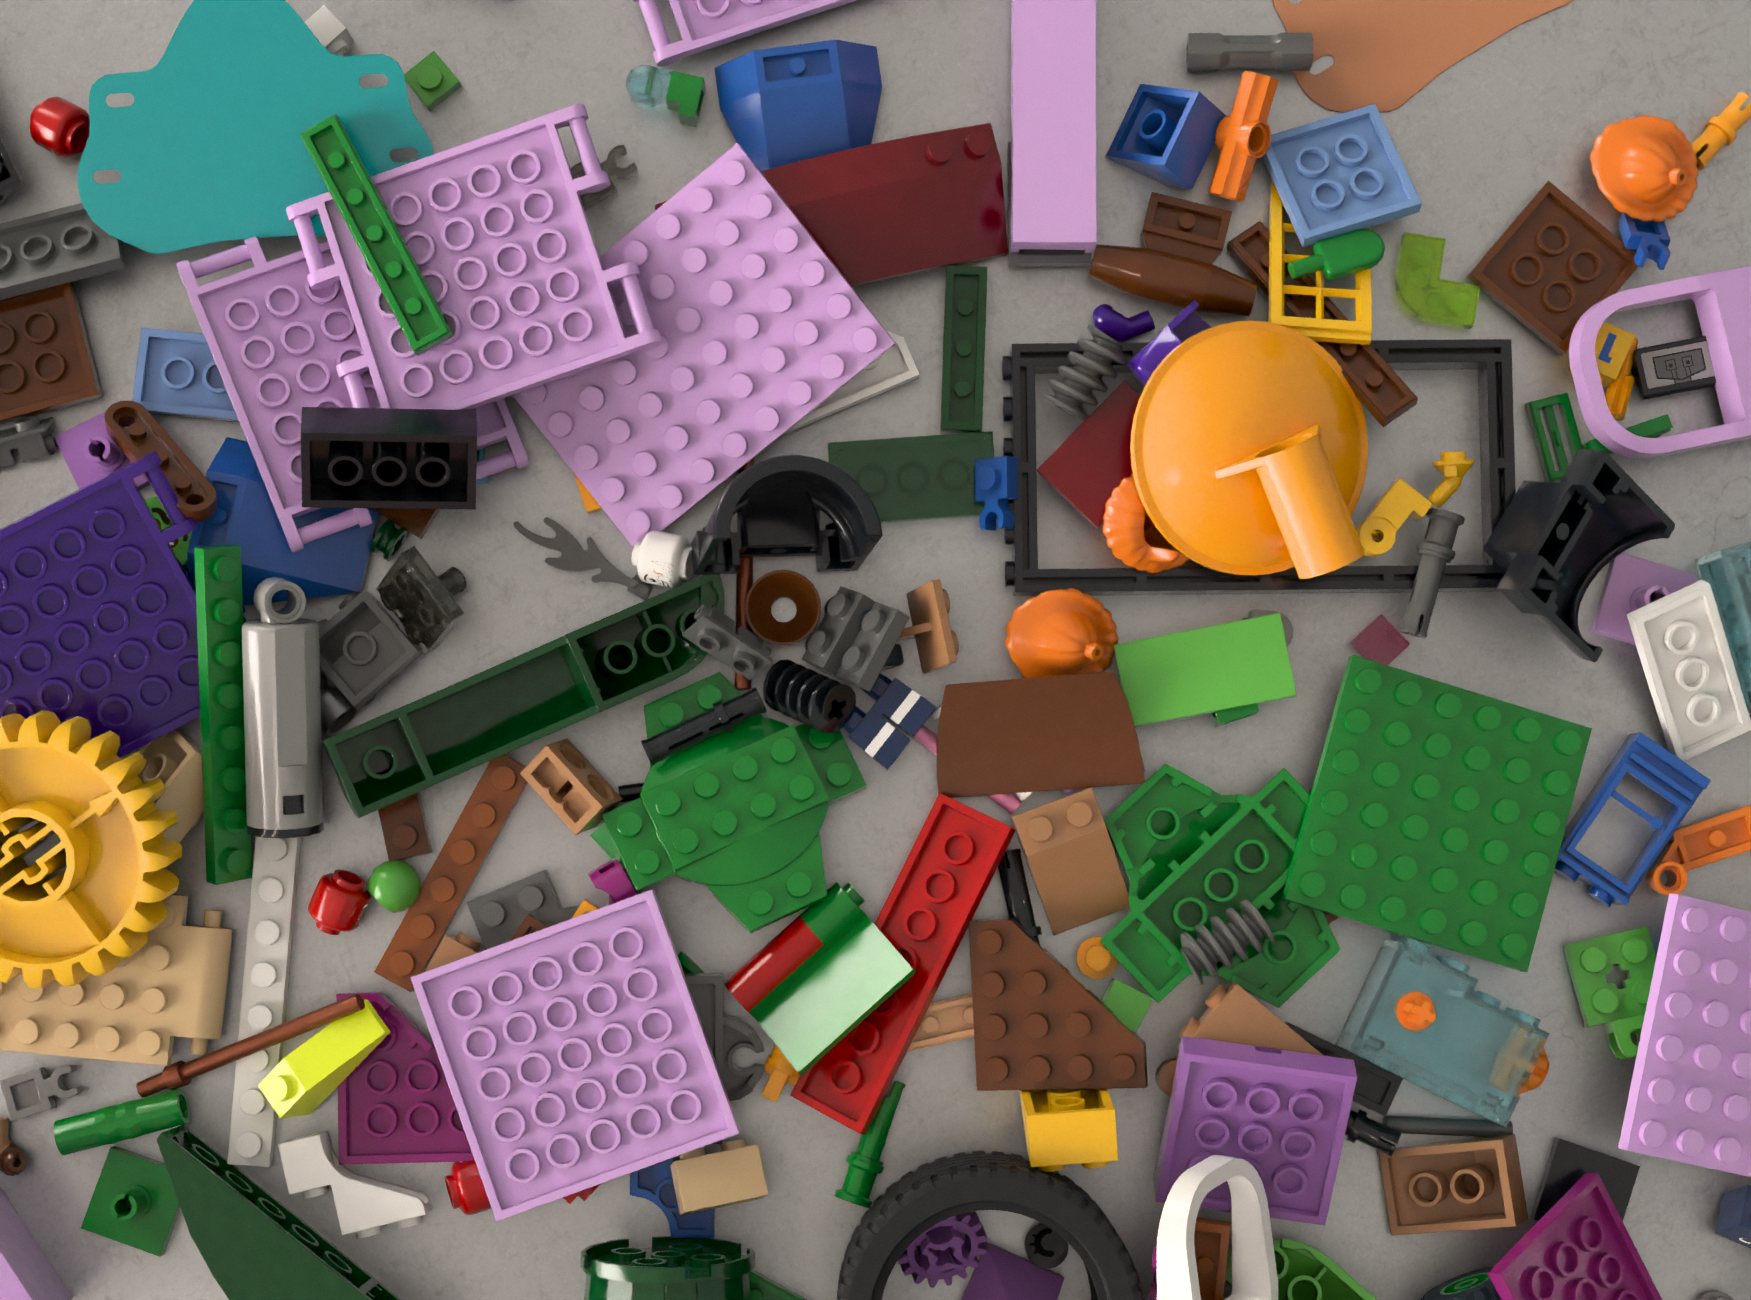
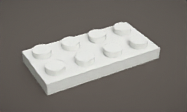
M1699 580L1626 614L1669 752L1682 761H1686L1751 730L1749 713L1712 588L1708 582Z

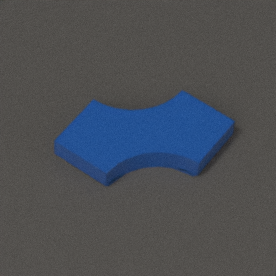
M674 1157L630 1173V1195L646 1198L663 1211L669 1222L672 1238L715 1237V1209L680 1216L670 1165L675 1161Z

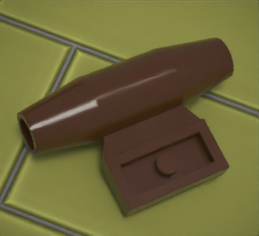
M1155 192L1151 193L1141 232L1145 248L1096 244L1088 276L1135 297L1183 309L1196 300L1200 305L1194 310L1195 312L1250 316L1258 287L1257 283L1213 265V262L1223 251L1232 211Z

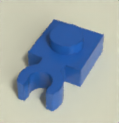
M1622 212L1617 225L1625 248L1636 252L1634 256L1635 264L1638 267H1643L1648 258L1657 263L1659 270H1664L1670 257L1668 246L1671 241L1664 221L1658 223L1654 221L1644 222L1631 218Z
M1001 456L975 460V502L985 503L979 518L981 530L996 531L997 517L998 528L1013 529L1014 514L1009 508V500L1018 499L1017 457Z

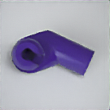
M1103 304L1098 306L1093 312L1092 318L1095 321V327L1117 342H1125L1155 329L1153 319L1148 310L1127 318L1113 310L1112 306Z

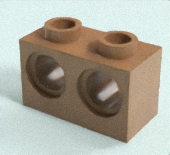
M568 738L546 745L520 773L575 835L597 827L603 820L602 814L613 810L623 800Z

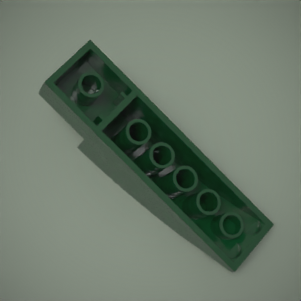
M181 1125L164 1131L156 1139L189 1233L211 1274L229 1300H401L235 1165L227 1164L228 1159L187 1126Z

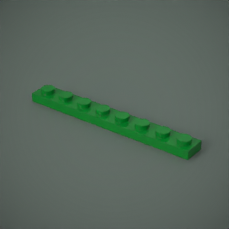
M234 544L194 548L206 882L214 885L252 878L251 835L247 834L241 632L243 624L241 545Z

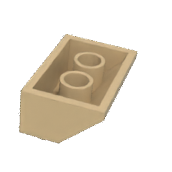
M177 728L144 745L139 752L146 759V764L138 777L143 783L153 779H161L164 783L166 791L154 803L157 810L170 809L176 811L179 822L164 831L163 835L164 839L180 843L189 830H192L200 821L201 815L204 812L202 747L181 729Z

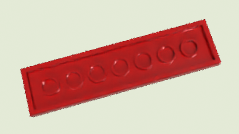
M939 793L875 922L876 927L916 973L802 1076L800 1075L790 1096L859 1134H867L965 935L969 921L972 920L1016 831L1015 829Z

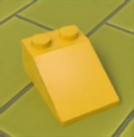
M1107 1089L1019 1090L1027 1153L1031 1167H1038L1040 1171L1055 1172L1063 1170L1065 1168L1064 1165L1082 1164L1084 1168L1096 1169L1106 1167L1109 1161H1118L1115 1108Z

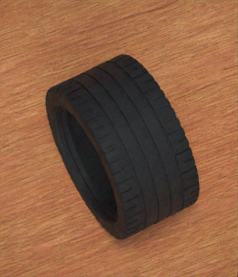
M973 1151L970 1154L963 1152L954 1154V1157L948 1159L946 1156L935 1159V1162L919 1166L918 1170L913 1173L911 1171L908 1172L897 1183L894 1182L886 1189V1193L883 1196L880 1195L872 1203V1207L865 1212L861 1218V1224L856 1226L844 1254L837 1291V1300H882L887 1280L896 1262L909 1245L923 1232L943 1220L962 1213L978 1210H1000L1035 1219L1063 1237L1084 1262L1089 1279L1091 1300H1144L1143 1290L1139 1286L1141 1282L1125 1244L1105 1213L1090 1198L1089 1194L1067 1176L1060 1175L1058 1171H1040L1038 1167H1031L1029 1160L1024 1159L1021 1155L1012 1153L1008 1155L997 1151H992L991 1154H985L984 1151Z

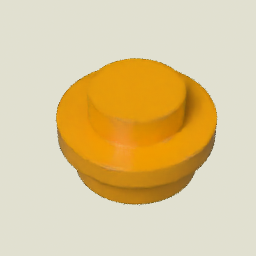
M1102 937L1088 938L1079 946L1076 953V962L1080 971L1093 979L1108 977L1115 971L1118 965V960L1099 941Z

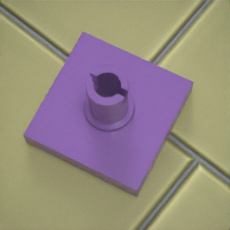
M105 412L54 436L79 489L132 463L108 435L104 418ZM142 474L133 478L139 490L150 485Z

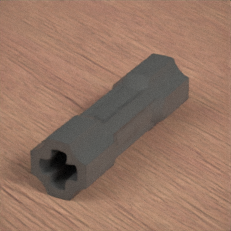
M1188 33L1186 45L1187 71L1274 68L1279 71H1310L1312 67V33H1279L1277 35Z

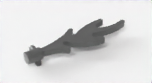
M548 517L544 518V522L556 533L555 538L552 539L536 535L524 528L519 522H514V527L529 540L540 546L555 549L562 553L559 558H546L545 562L548 565L566 571H586L601 568V572L591 578L594 583H618L628 587V592L644 600H647L653 586L641 581L638 572L631 579L618 570L604 557L591 537L587 538L588 550L585 551L569 531Z

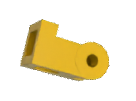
M1399 478L1394 481L1356 529L1365 552L1364 555L1376 557L1387 552L1395 543L1396 531L1408 516L1417 521L1426 514L1433 504Z

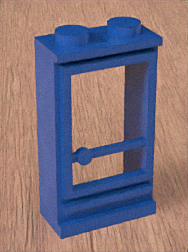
M1642 732L1629 734L1566 826L1554 871L1573 883L1577 879L1591 888L1588 894L1607 907H1610L1612 903L1615 905H1627L1631 895L1711 780ZM1626 772L1673 804L1663 820L1660 817H1652L1615 791ZM1610 796L1649 822V826L1652 829H1656L1621 881L1575 849Z

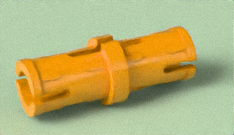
M1738 93L1735 99L1718 117L1713 116L1705 124L1706 130L1692 143L1695 155L1700 151L1703 152L1697 159L1696 167L1699 170H1703L1724 145L1729 146L1737 138L1736 132L1751 118V102L1742 111L1739 110L1750 97L1748 94Z

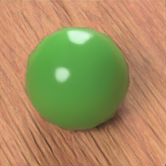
M394 859L383 862L373 869L368 879V891L386 909L392 913L406 910L415 903L420 894V878L413 866L405 861Z

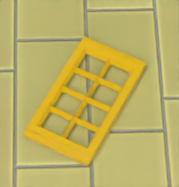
M1271 179L1269 193L1268 322L1294 329L1313 341L1370 345L1372 332L1371 268L1355 273V290L1324 288V273L1322 270L1316 272V287L1285 285V263L1310 256L1285 254V233L1296 232L1292 224L1285 223V207ZM1285 294L1316 296V318L1284 316ZM1324 297L1355 299V321L1324 319Z

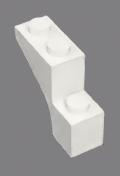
M328 1130L286 1140L278 1144L289 1195L302 1192L303 1199L329 1193L327 1185H331L342 1235L355 1232L356 1239H361L381 1233V1225L394 1222L397 1224V1229L422 1223L421 1216L426 1215L432 1210L430 1198L423 1192L359 1175L349 1170L345 1165H339V1158L332 1147Z

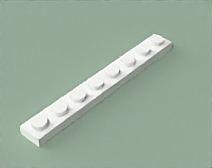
M256 837L238 1041L283 1024L286 1020L301 837ZM284 1042L236 1060L227 1164L261 1167L273 1165L277 1113L258 1087V1084L282 1060Z

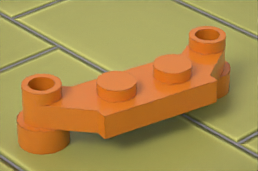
M1751 805L1742 806L1677 828L1654 867L1648 871L1646 876L1648 885L1661 895H1669V893L1679 894L1687 886V871L1751 850ZM1663 872L1667 875L1665 885L1660 881V876Z

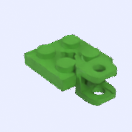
M1648 926L1562 946L1585 1028L1603 1025L1610 1050L1618 1060L1636 1057L1656 962V953ZM1611 966H1618L1620 971L1626 972L1627 979L1623 981L1624 988L1618 989L1615 983L1607 982L1606 975L1612 973ZM1631 1033L1637 1037V1045L1631 1041Z

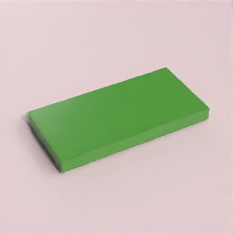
M1280 613L1114 645L1122 691L1126 697L1135 728L1297 697Z

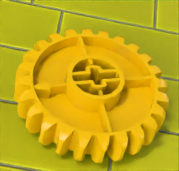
M40 711L29 716L27 719L21 714L16 713L0 718V981L4 983L23 973L24 981L29 988L42 989L55 979L63 986H74L86 979L90 974L102 976L110 972L121 963L123 958L132 956L146 945L149 939L147 932L162 924L167 917L168 911L162 900L178 890L179 879L173 872L165 869V867L182 857V845L174 840L164 839L163 835L164 831L179 822L176 811L170 809L157 810L154 803L166 791L164 783L161 779H153L143 783L138 775L146 764L144 756L140 752H136L123 759L118 757L116 754L120 747V736L111 730L90 740L91 726L89 720L79 716L69 719L60 724L56 714L51 711ZM35 820L41 821L29 827L28 829L18 833L19 828ZM56 833L61 842L37 859L36 863L28 866L23 857L47 841L49 836ZM67 865L66 871L50 880L46 878Z

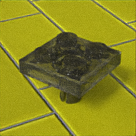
M415 546L400 554L376 588L380 593L384 606L394 612L403 624L407 637L411 642L418 645L424 654L437 648L464 614L452 597L457 593L463 592L467 587L465 577L456 567H451L446 572L436 576Z

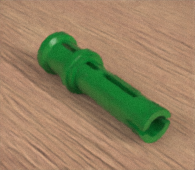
M894 1081L890 1096L887 1097L885 1095L867 1134H861L857 1151L851 1152L847 1156L846 1162L849 1164L843 1186L841 1189L836 1190L835 1197L859 1206L871 1208L870 1193L877 1174H881L884 1169L882 1166L883 1162L879 1160L906 1084Z

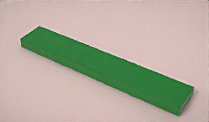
M334 114L300 133L299 135L413 352L419 356L455 336L340 117Z

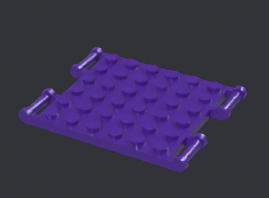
M157 451L151 452L135 462L0 529V718L16 713L21 714L27 719L29 716L40 711H51L56 714L60 724L69 719L79 716L89 720L91 726L90 740L110 730L119 735L120 747L116 755L122 757L200 717L196 590L169 544L196 529L198 524L192 518H186L177 507L178 497L160 467V464L163 462ZM143 473L172 522V525L161 530L133 478ZM243 615V623H245L247 620Z

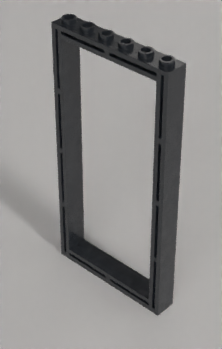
M1511 339L1371 340L1370 345L1393 370H1478L1482 543L1484 547L1516 494ZM1149 342L1119 344L1123 347L1121 352L1129 362ZM1078 343L1012 344L1010 356L1002 357L1003 381H1010V397H1003V422L1011 421V438L1003 439V456L1017 457L1018 499L1009 500L1014 514L1013 529H1004L1005 545H1012L1013 561H1005V586H1013V596H1037L1044 591L1065 590L1067 588L1077 589L1091 596L1412 592L1418 566H1344L1335 571L1308 579H1300L1295 567L1277 573L1255 576L1228 574L1210 568H1172L1159 573H1148L1136 570L1135 568L1038 569L1035 374L1059 373L1058 368L1060 365L1073 368L1074 365L1068 358L1069 352L1072 351L1080 354L1084 352ZM1112 362L1111 364L1117 373H1132L1126 364ZM1483 550V565H1445L1438 592H1500L1497 587L1506 571Z

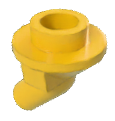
M1466 451L1440 452L1441 461H1432V466L1446 477L1428 496V499L1438 508H1441L1456 492L1462 483V477L1475 464V459H1466Z

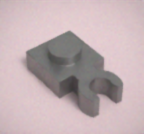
M66 1065L54 1070L50 1078L47 1076L45 1067L0 1080L10 1121L56 1108L53 1095L60 1098H70L80 1094L83 1091L81 1086L68 1089L63 1085L64 1075L76 1071V1066Z

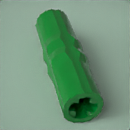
M181 1089L57 1120L54 1123V1138L59 1152L62 1155H67L189 1123L190 1113L186 1096Z

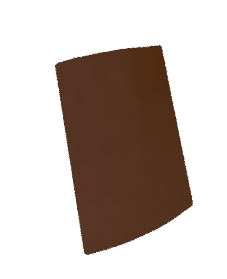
M1111 671L948 684L945 686L937 736L938 794L941 793L950 798L1142 784L1145 782L1142 757L1132 715L1115 674Z

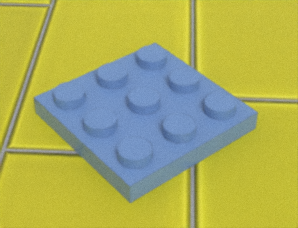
M1375 104L1271 135L1270 146L1264 156H1262L1303 248L1314 245L1317 241L1358 229H1366L1420 212L1422 202Z

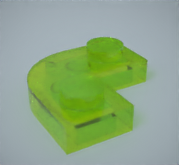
M1405 232L1401 239L1395 277L1396 291H1399L1404 303L1416 314V318L1423 321L1471 329L1475 322L1480 286L1440 279L1446 239Z

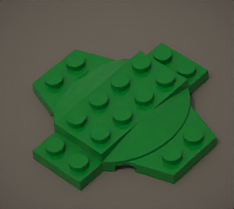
M718 672L644 705L647 739L714 708L712 704L719 700L722 704L742 694ZM759 714L733 726L734 731L728 734L723 731L690 748L669 756L653 766L650 762V770L644 781L640 798L602 814L604 824L636 893H640L674 876L690 883L692 881L703 884L749 934L826 899L827 890L819 831L825 820L828 806L866 789L867 786L840 729L834 733H823L804 723L797 727L794 724L789 726Z
M1164 764L1104 820L1110 839L1130 880L1129 913L1099 941L1157 1003L1164 999L1189 974L1193 975L1180 951V948H1182L1180 934L1187 932L1197 940L1195 926L1202 924L1212 932L1210 918L1217 916L1227 923L1226 910L1233 908L1242 915L1240 905L1246 899L1259 910L1273 934L1276 945L1264 937L1262 938L1264 952L1259 953L1251 945L1247 946L1249 960L1244 961L1236 953L1232 954L1234 968L1229 969L1221 961L1217 962L1218 976L1229 982L1237 983L1244 990L1269 1004L1280 1008L1341 950L1322 911L1282 899L1310 794L1285 768L1279 771L1254 796L1242 794L1220 795L1206 785ZM1205 969L1202 970V976H1212Z

